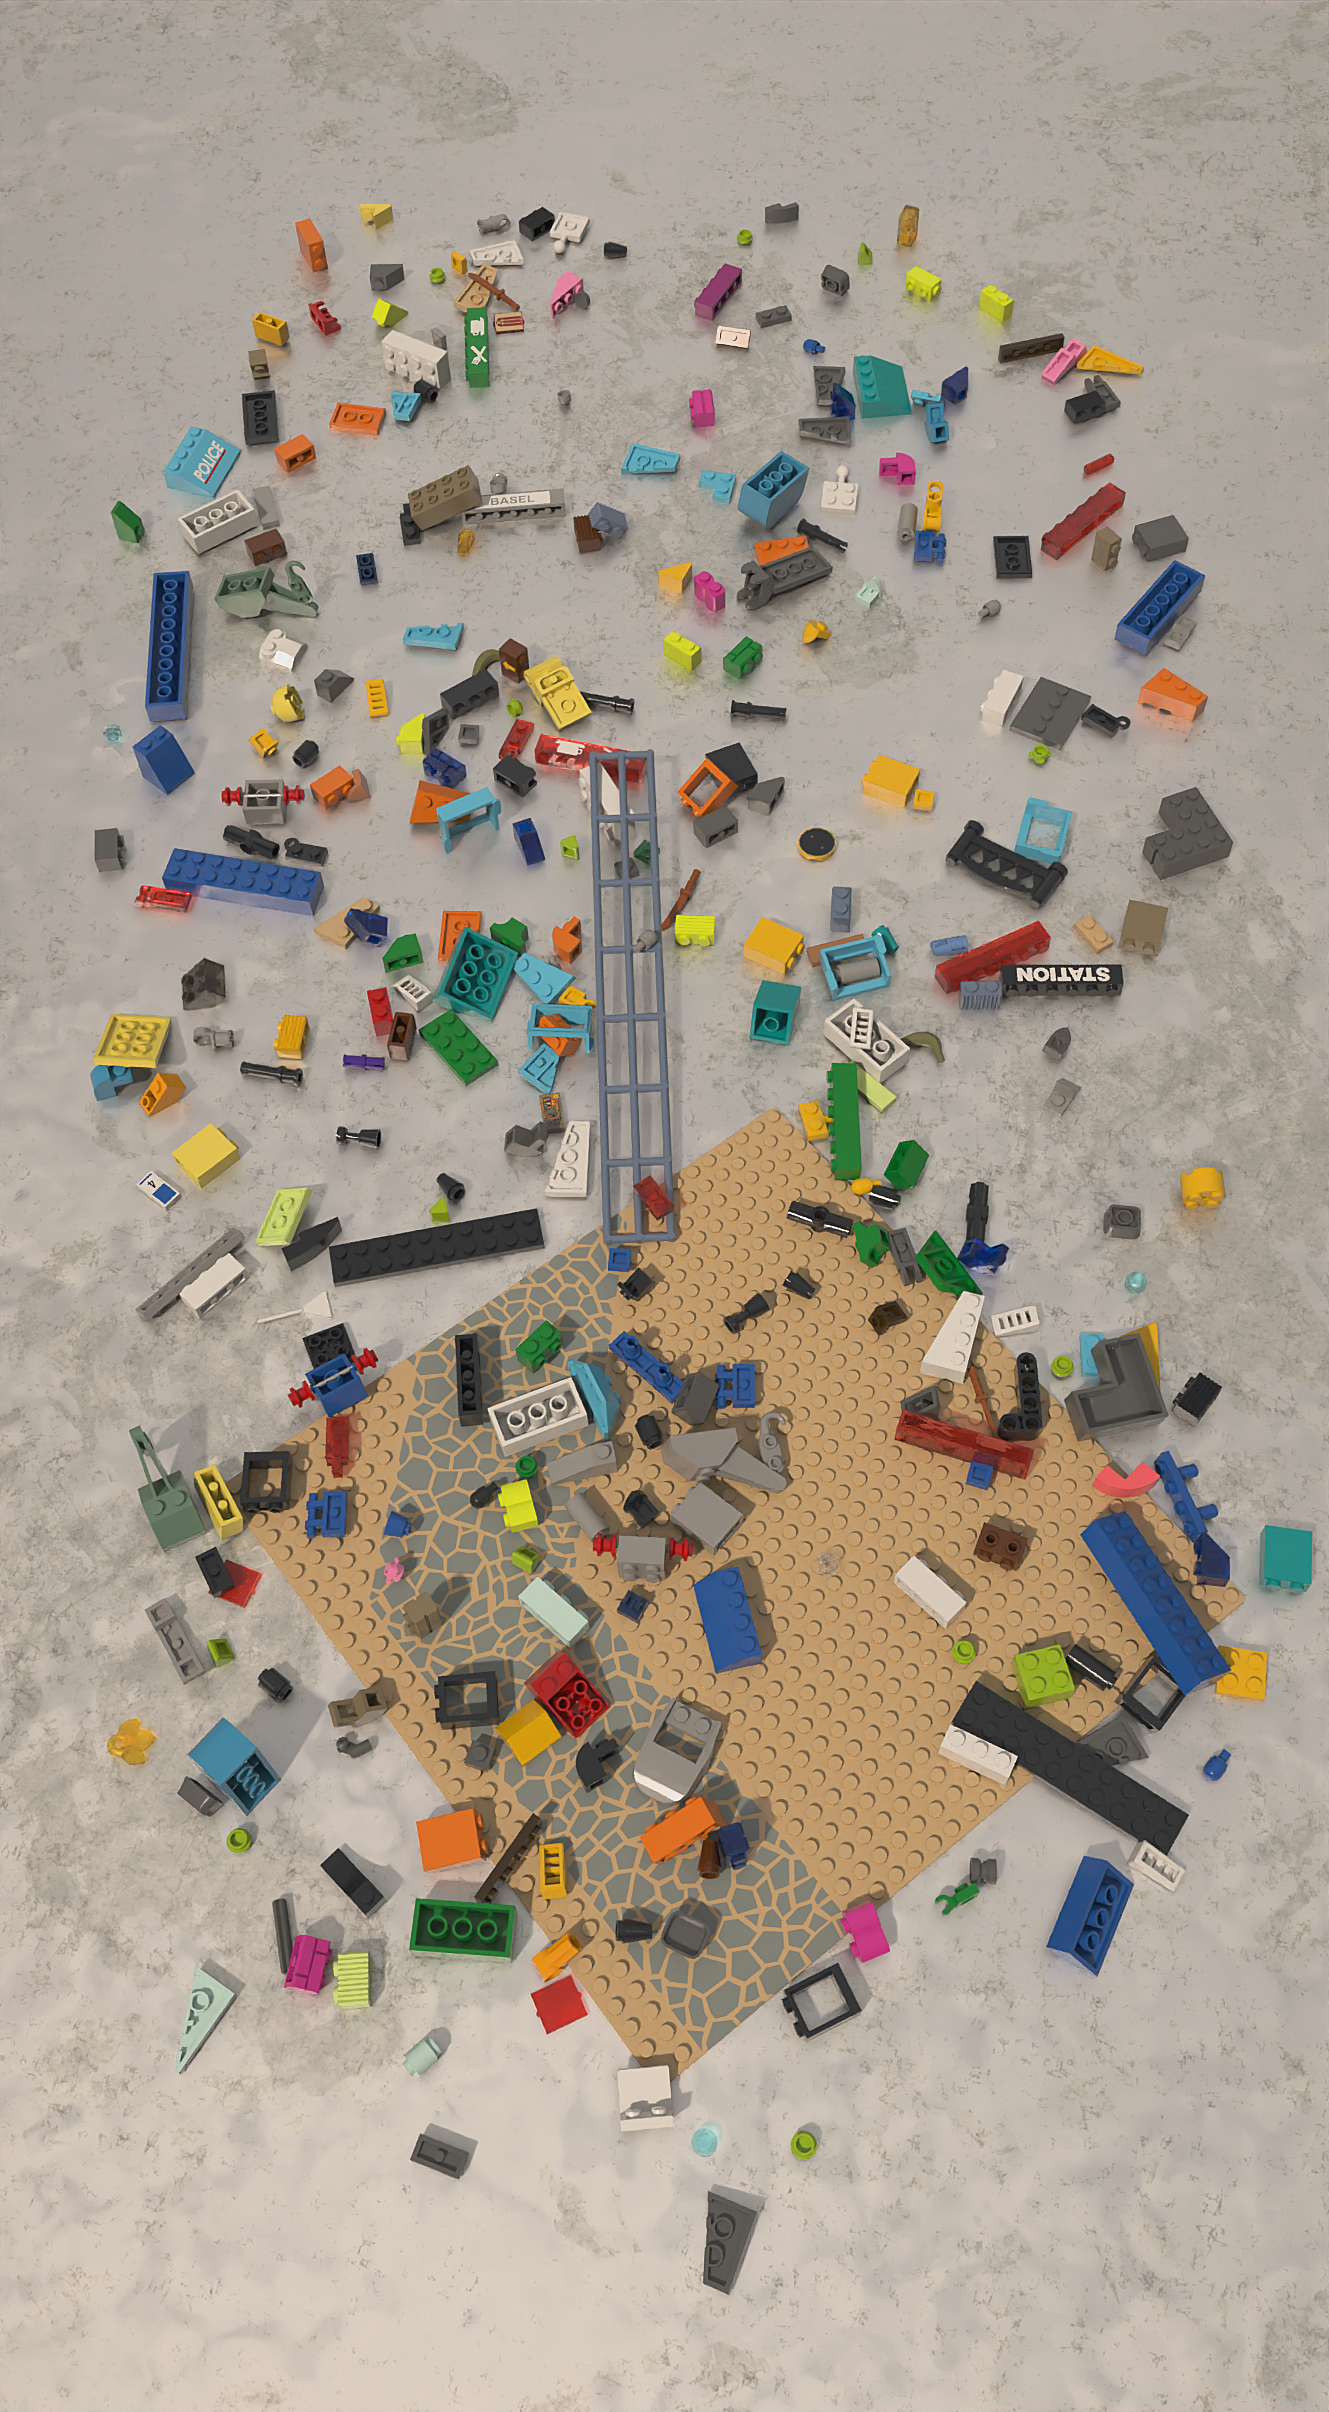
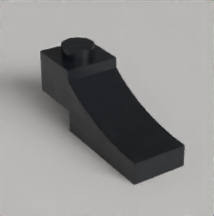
M339 1848L320 1865L368 1919L387 1901Z

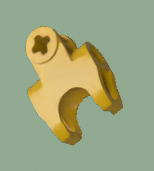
M930 481L928 483L922 531L937 530L936 532H940L943 483L941 481ZM938 487L940 490L931 491L930 488Z

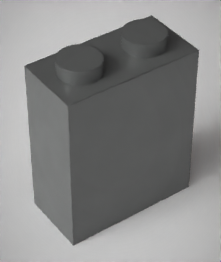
M1174 515L1135 525L1134 533L1132 534L1133 543L1137 545L1140 554L1144 556L1147 562L1186 552L1189 537Z

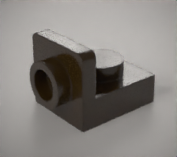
M893 1301L876 1306L868 1321L878 1335H883L888 1327L904 1323L908 1317L898 1303Z

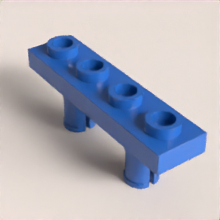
M623 1331L609 1344V1349L671 1404L676 1401L684 1382L670 1371L669 1365L659 1362L639 1344L637 1337L630 1336Z
M1162 1452L1154 1461L1155 1471L1160 1475L1164 1483L1165 1492L1170 1496L1174 1504V1510L1184 1525L1186 1535L1190 1537L1193 1543L1198 1542L1208 1532L1203 1520L1218 1516V1509L1213 1503L1197 1508L1183 1481L1198 1476L1197 1466L1192 1463L1177 1468L1170 1452Z

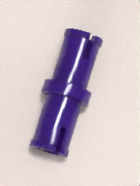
M344 1054L343 1067L361 1068L364 1071L366 1069L384 1071L385 1057H367L366 1054H362V1056Z

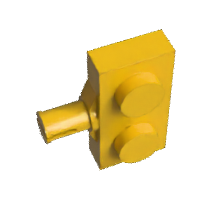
M819 1101L798 1104L799 1114L808 1141L828 1138L826 1123H831L832 1118H828V1115L821 1111Z

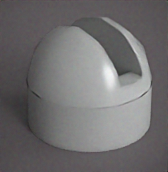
M562 390L558 392L559 402L563 405L569 404L571 401L570 391Z

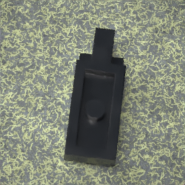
M409 503L403 504L404 513H400L399 517L404 546L421 544L419 527L411 517Z

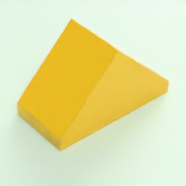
M690 561L659 570L658 585L683 593L692 578V563Z

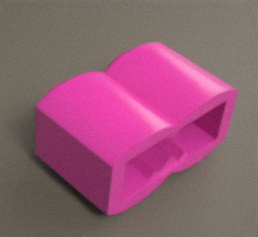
M706 571L694 576L695 596L700 601L705 602L706 607L714 613L725 608V588L716 582L713 576Z
M867 1900L841 1911L843 1918L840 1919V1923L844 1933L850 1934L852 1943H849V1948L854 1959L858 1957L864 1963L890 1952L877 1912L871 1901Z

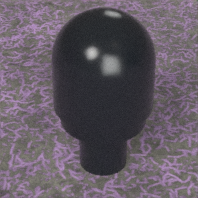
M494 1482L487 1487H479L471 1494L470 1504L476 1509L485 1507L491 1502L492 1494L499 1487Z

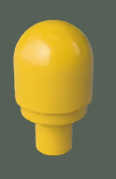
M858 1178L852 1182L851 1189L857 1195L869 1194L873 1185L879 1186L881 1182L880 1179Z

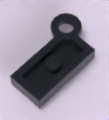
M1094 704L1081 716L1082 721L1111 738L1118 729H1128L1131 723L1128 717L1120 716L1116 718Z
M288 838L284 842L285 849L287 850L285 854L286 861L318 867L323 866L328 854L327 848L299 843L296 838Z

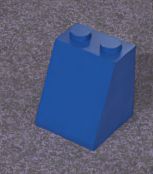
M161 725L133 746L142 776L166 795H169L195 774L174 735Z

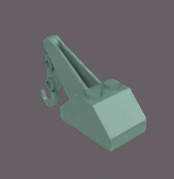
M289 561L285 566L288 585L292 591L272 582L275 575L270 567L224 575L214 599L219 608L241 618L259 616L261 609L315 617L319 608L317 603L312 601L313 596L302 577L294 573L292 569L293 566H298L305 570L304 565L298 561Z
M140 1425L130 1429L129 1433L136 1446L149 1483L138 1488V1493L149 1523L162 1550L167 1552L207 1534L182 1472L179 1470L168 1475L155 1454L150 1439L142 1431ZM143 1454L151 1457L162 1476L161 1479L152 1482Z

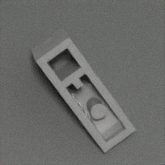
M612 1441L587 1446L547 1463L551 1485L617 1472Z

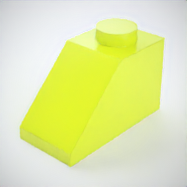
M378 298L372 318L377 320L376 324L382 327H386V325L393 327L408 314V311Z
M425 713L419 714L401 726L400 734H397L396 743L397 746H400L401 753L423 754L422 722L426 718Z

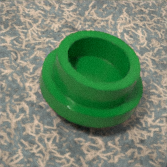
M523 1456L516 1462V1472L522 1478H531L538 1471V1463L533 1457Z

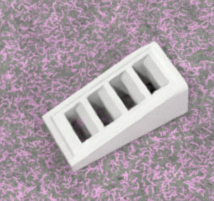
M407 975L393 985L417 1011H420L432 1002V993L410 975Z
M853 1008L850 1048L870 1050L874 1010ZM857 1018L868 1019V1022L856 1020ZM856 1025L867 1026V1029L856 1028ZM855 1032L867 1033V1036L855 1035ZM855 1039L866 1040V1044H865V1043H856V1042H854V1040H855Z
M1028 1306L990 1317L995 1337L1036 1332L1040 1325L1035 1306ZM1018 1318H1021L1022 1324L1020 1325L1018 1324ZM1012 1319L1013 1327H1010L1008 1320ZM999 1321H1003L1005 1329H1001Z
M1146 1840L1136 1844L1127 1861L1132 1867L1171 1891L1176 1890L1186 1870ZM1144 1853H1146V1856L1142 1861L1141 1858L1144 1855ZM1152 1858H1155L1154 1864L1150 1867L1149 1864ZM1163 1863L1165 1866L1162 1872L1158 1873V1870L1161 1864ZM1170 1869H1173L1174 1872L1170 1880H1168L1166 1877Z

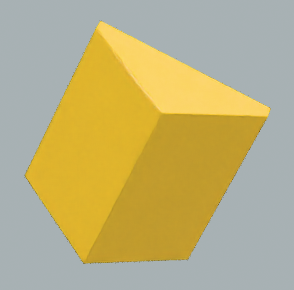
M534 1699L495 1727L497 1733L523 1767L562 1738L547 1712Z

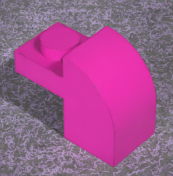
M896 453L894 458H880L879 476H896L897 485H914L916 476L915 462L909 455L904 453Z

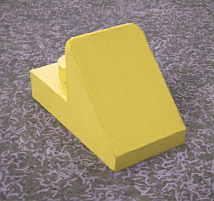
M360 204L362 222H375L376 229L393 220L391 204Z

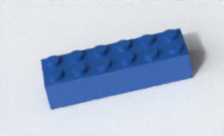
M1174 560L1118 623L1115 640L1146 655L1202 591L1205 575Z

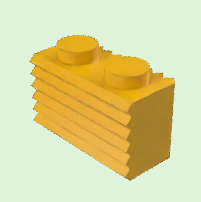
M258 312L252 318L256 337L280 346L290 338L286 321L262 312Z
M283 1015L282 1022H279L277 1027L279 1036L274 1039L273 1048L276 1050L278 1057L303 1059L310 1029L306 1016Z

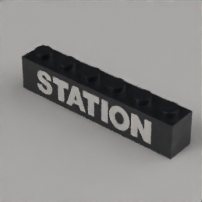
M1122 964L1001 965L999 975L1002 996L1113 997L1121 996L1124 985Z

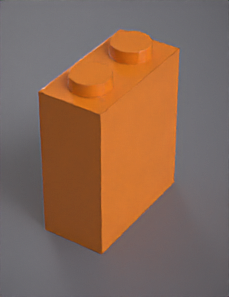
M311 219L296 222L295 226L300 251L314 273L327 269L328 264L324 242Z
M471 1808L416 1822L424 1872L433 1874L486 1861L485 1854L488 1853V1844L486 1839H483L481 1829H484V1819L477 1810Z

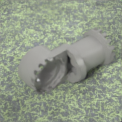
M499 214L494 217L490 216L485 220L479 219L477 226H479L478 229L482 235L489 230L495 231L499 229L502 232L510 228L511 222L505 214ZM502 220H506L504 225H499Z
M496 473L493 476L492 481H490L491 493L503 494L504 491L506 492L507 476H504L502 473Z
M197 1027L194 1030L193 1042L197 1045L199 1044V1046L201 1044L202 1046L212 1045V1048H217V1046L233 1047L234 1040L232 1039L234 1037L232 1036L234 1034L232 1030L216 1032L206 1027Z

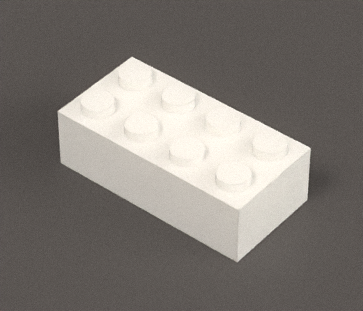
M394 330L381 341L385 368L415 381L423 379L438 390H441L451 379L447 351Z
M238 489L177 518L181 534L198 554L258 525L255 509Z
M598 762L599 815H619V790L602 764ZM590 766L579 770L580 778L578 782L581 787V791H579L580 797L583 802H587L591 813ZM627 803L628 814H634ZM620 822L599 823V827L604 828L607 839L612 841L615 847L621 845ZM628 822L629 841L636 838L635 822Z
M852 999L824 1021L823 1034L852 1061L881 1084L909 1062L910 1048L874 1016L870 1050L850 1048L853 1008L865 1009L858 1001ZM857 1018L856 1021L868 1022V1019ZM856 1025V1028L867 1029V1026ZM855 1032V1035L867 1036V1033ZM855 1039V1040H854V1042H856V1043H865V1044H866V1040H862V1039Z
M571 1377L487 1408L490 1421L505 1457L589 1426L587 1413Z

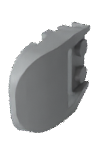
M672 1698L651 1725L637 1757L633 1779L639 1791L664 1805H678L688 1799L696 1789L697 1783L702 1776H705L709 1769L708 1766L716 1748L719 1731H722L723 1728L722 1722H717ZM663 1723L705 1744L696 1764L654 1742Z

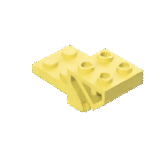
M554 656L524 671L523 676L540 706H545L559 731L591 716L592 712L575 685L572 674L566 666H563L562 661L558 657Z

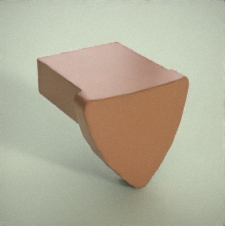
M359 769L352 771L355 785L347 795L348 800L359 801L370 798L367 779Z

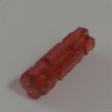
M1107 454L1084 466L1083 471L1086 475H1090L1114 463V456Z

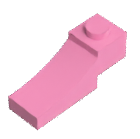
M1072 338L1064 349L1061 348L1041 373V377L1056 385L1061 377L1073 366H1077L1079 360L1087 353L1086 345Z

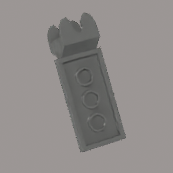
M813 546L761 566L753 560L741 567V573L746 574L744 588L737 593V599L750 598L751 600L746 603L745 608L757 609L766 605L772 593L777 594L830 574L833 567Z

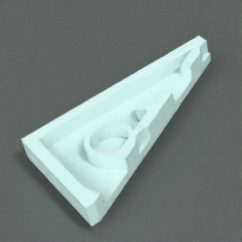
M198 1967L194 1969L193 1975L195 1976L192 1991L189 1993V2005L185 2012L181 2032L183 2034L176 2056L175 2071L179 2074H182L236 1997L235 1993Z

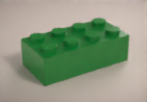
M416 1898L409 1951L413 1956L512 1963L517 1909L515 1905Z

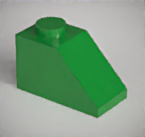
M118 501L111 511L118 538L138 543L145 533L142 520L124 503Z
M416 933L396 938L382 958L386 973L424 963Z

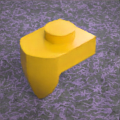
M810 620L803 632V644L812 642L816 637L828 640L832 635L827 629L828 626L822 621Z

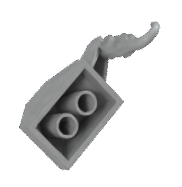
M768 1412L762 1416L758 1441L762 1462L736 1445L738 1437L734 1427L669 1436L661 1449L663 1463L688 1481L705 1483L710 1481L713 1475L779 1494L785 1489L787 1482L780 1475L784 1464L779 1441L769 1428V1420L776 1418L782 1425H785V1419L777 1412Z

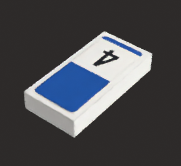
M152 1171L136 1184L139 1190L166 1211L182 1197L177 1190Z

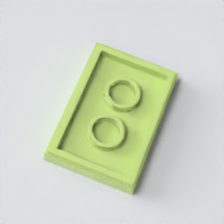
M308 1187L278 1189L255 1243L259 1246L290 1245L312 1190Z

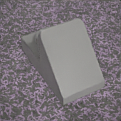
M1064 1078L1057 1080L1053 1092L1043 1105V1110L1061 1119L1081 1087Z

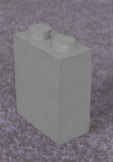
M700 1482L696 1487L692 1486L685 1495L686 1499L681 1504L677 1503L673 1507L671 1523L714 1556L743 1523V1514Z

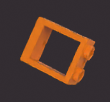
M706 758L677 793L682 797L680 801L687 807L692 806L694 808L692 812L699 818L713 812L715 809H719L736 790L738 785L717 765ZM711 772L723 784L701 808L689 796Z

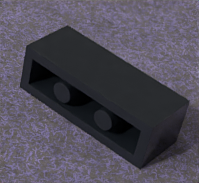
M485 669L440 693L442 707L448 709L449 715L453 719L462 716L498 696V682Z

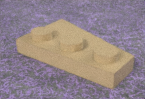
M363 897L315 927L314 932L328 941L347 949L379 912L380 906Z

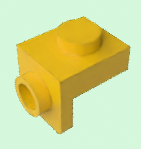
M264 728L248 740L262 758L266 755L271 756L278 750L279 741L277 739L273 740Z

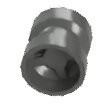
M970 1858V1883L978 1884L983 1879L987 1884L996 1885V1859L988 1858L981 1863L979 1858Z

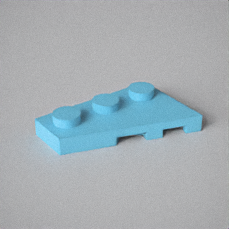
M632 443L621 468V473L675 472L681 457L678 453Z
M457 623V626L453 627L441 624L439 628H431L430 626L407 627L403 636V644L456 650L464 624Z

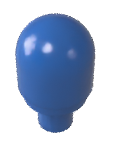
M807 339L803 343V349L807 353L817 354L818 352H825V347L821 346L816 340Z
M1223 1749L1218 1756L1210 1757L1203 1767V1774L1206 1779L1217 1781L1223 1776L1228 1767L1226 1762L1231 1757L1228 1751Z

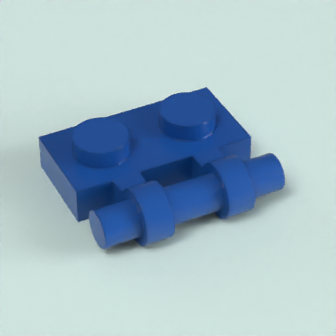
M916 530L914 561L931 562V558L936 557L937 563H943L946 557L944 548L947 543L945 534L940 533L936 537L933 536V531Z
M733 1364L732 1372H726L725 1365H718L717 1373L715 1374V1382L719 1385L715 1399L717 1401V1408H726L727 1400H733V1408H755V1364ZM727 1382H733V1390H726Z
M324 1491L323 1500H318L317 1493H309V1501L306 1502L308 1520L305 1521L307 1538H316V1530L322 1529V1537H346L347 1491ZM323 1510L322 1519H317V1511Z

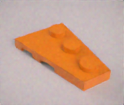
M806 536L754 543L759 566L809 548Z

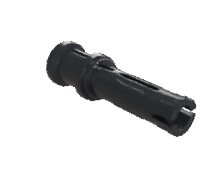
M804 518L798 524V534L802 533L812 541L818 540L841 553L846 551L843 547L847 548V542L822 531L818 525L814 526Z
M580 691L587 704L610 708L613 712H627L628 715L633 713L635 704L633 698L628 700L617 695L607 697Z
M732 700L730 717L734 715L745 716L746 718L757 716L785 720L787 708L752 705L750 702L738 703Z
M244 1061L240 1067V1072L243 1075L276 1080L280 1084L286 1082L299 1087L303 1079V1071L300 1068L294 1070L288 1069L283 1065L270 1067Z

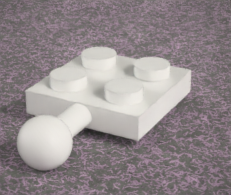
M560 212L550 230V237L560 239L554 243V251L558 254L564 253L567 240L580 243L590 224V218Z
M840 465L836 470V475L839 478L838 482L824 481L820 512L855 515L858 484L845 483V479L850 474V470L846 465Z

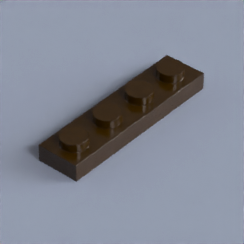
M1063 333L1000 345L998 360L1001 364L1058 352L1063 348L1065 337Z
M532 1813L474 1896L477 1903L489 1902L491 1904L499 1894L497 1889L503 1881L506 1883L514 1872L512 1867L517 1860H523L528 1852L527 1846L531 1840L535 1841L541 1834L543 1828L541 1827L542 1821L540 1817Z

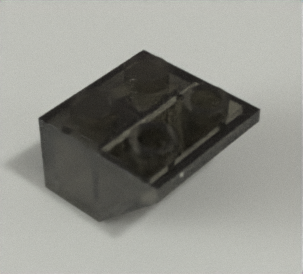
M203 958L187 974H184L181 979L183 1010L213 1008L226 998L225 971L222 964Z

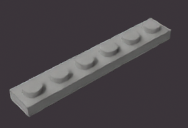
M232 1227L136 1308L135 1311L147 1321L155 1318L164 1306L175 1301L176 1296L182 1292L185 1286L192 1284L199 1278L202 1272L209 1270L219 1258L224 1257L230 1250L236 1249L246 1237L241 1231Z

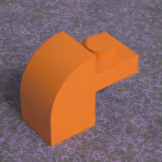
M575 916L569 922H566L562 929L555 926L552 932L555 954L570 965L582 952L581 940L577 938L581 933V921Z

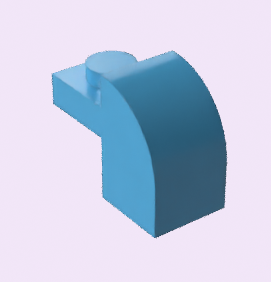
M943 402L925 404L926 421L924 423L929 441L949 440L948 422L944 420Z
M98 1065L90 1074L97 1101L117 1096L116 1086L134 1082L130 1067Z

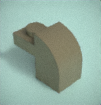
M265 349L248 351L253 379L270 376Z
M381 1687L359 1690L351 1699L332 1701L328 1705L334 1728L348 1725L356 1728L378 1719L388 1709Z

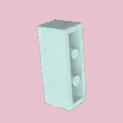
M537 1576L518 1596L520 1605L571 1649L590 1629L589 1618L582 1610L578 1609L576 1611L571 1606V1601L565 1595L559 1596L554 1591V1586L548 1580L542 1581Z

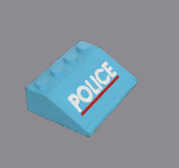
M191 426L163 471L167 487L214 498L241 454V450L208 430Z

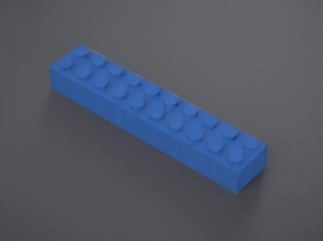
M189 571L153 574L145 708L150 722L186 719L193 602V583Z

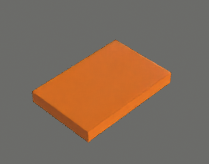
M338 402L330 420L329 429L378 436L386 416V408Z
M443 911L438 962L448 961L458 934L465 926L478 933L481 932L482 911Z

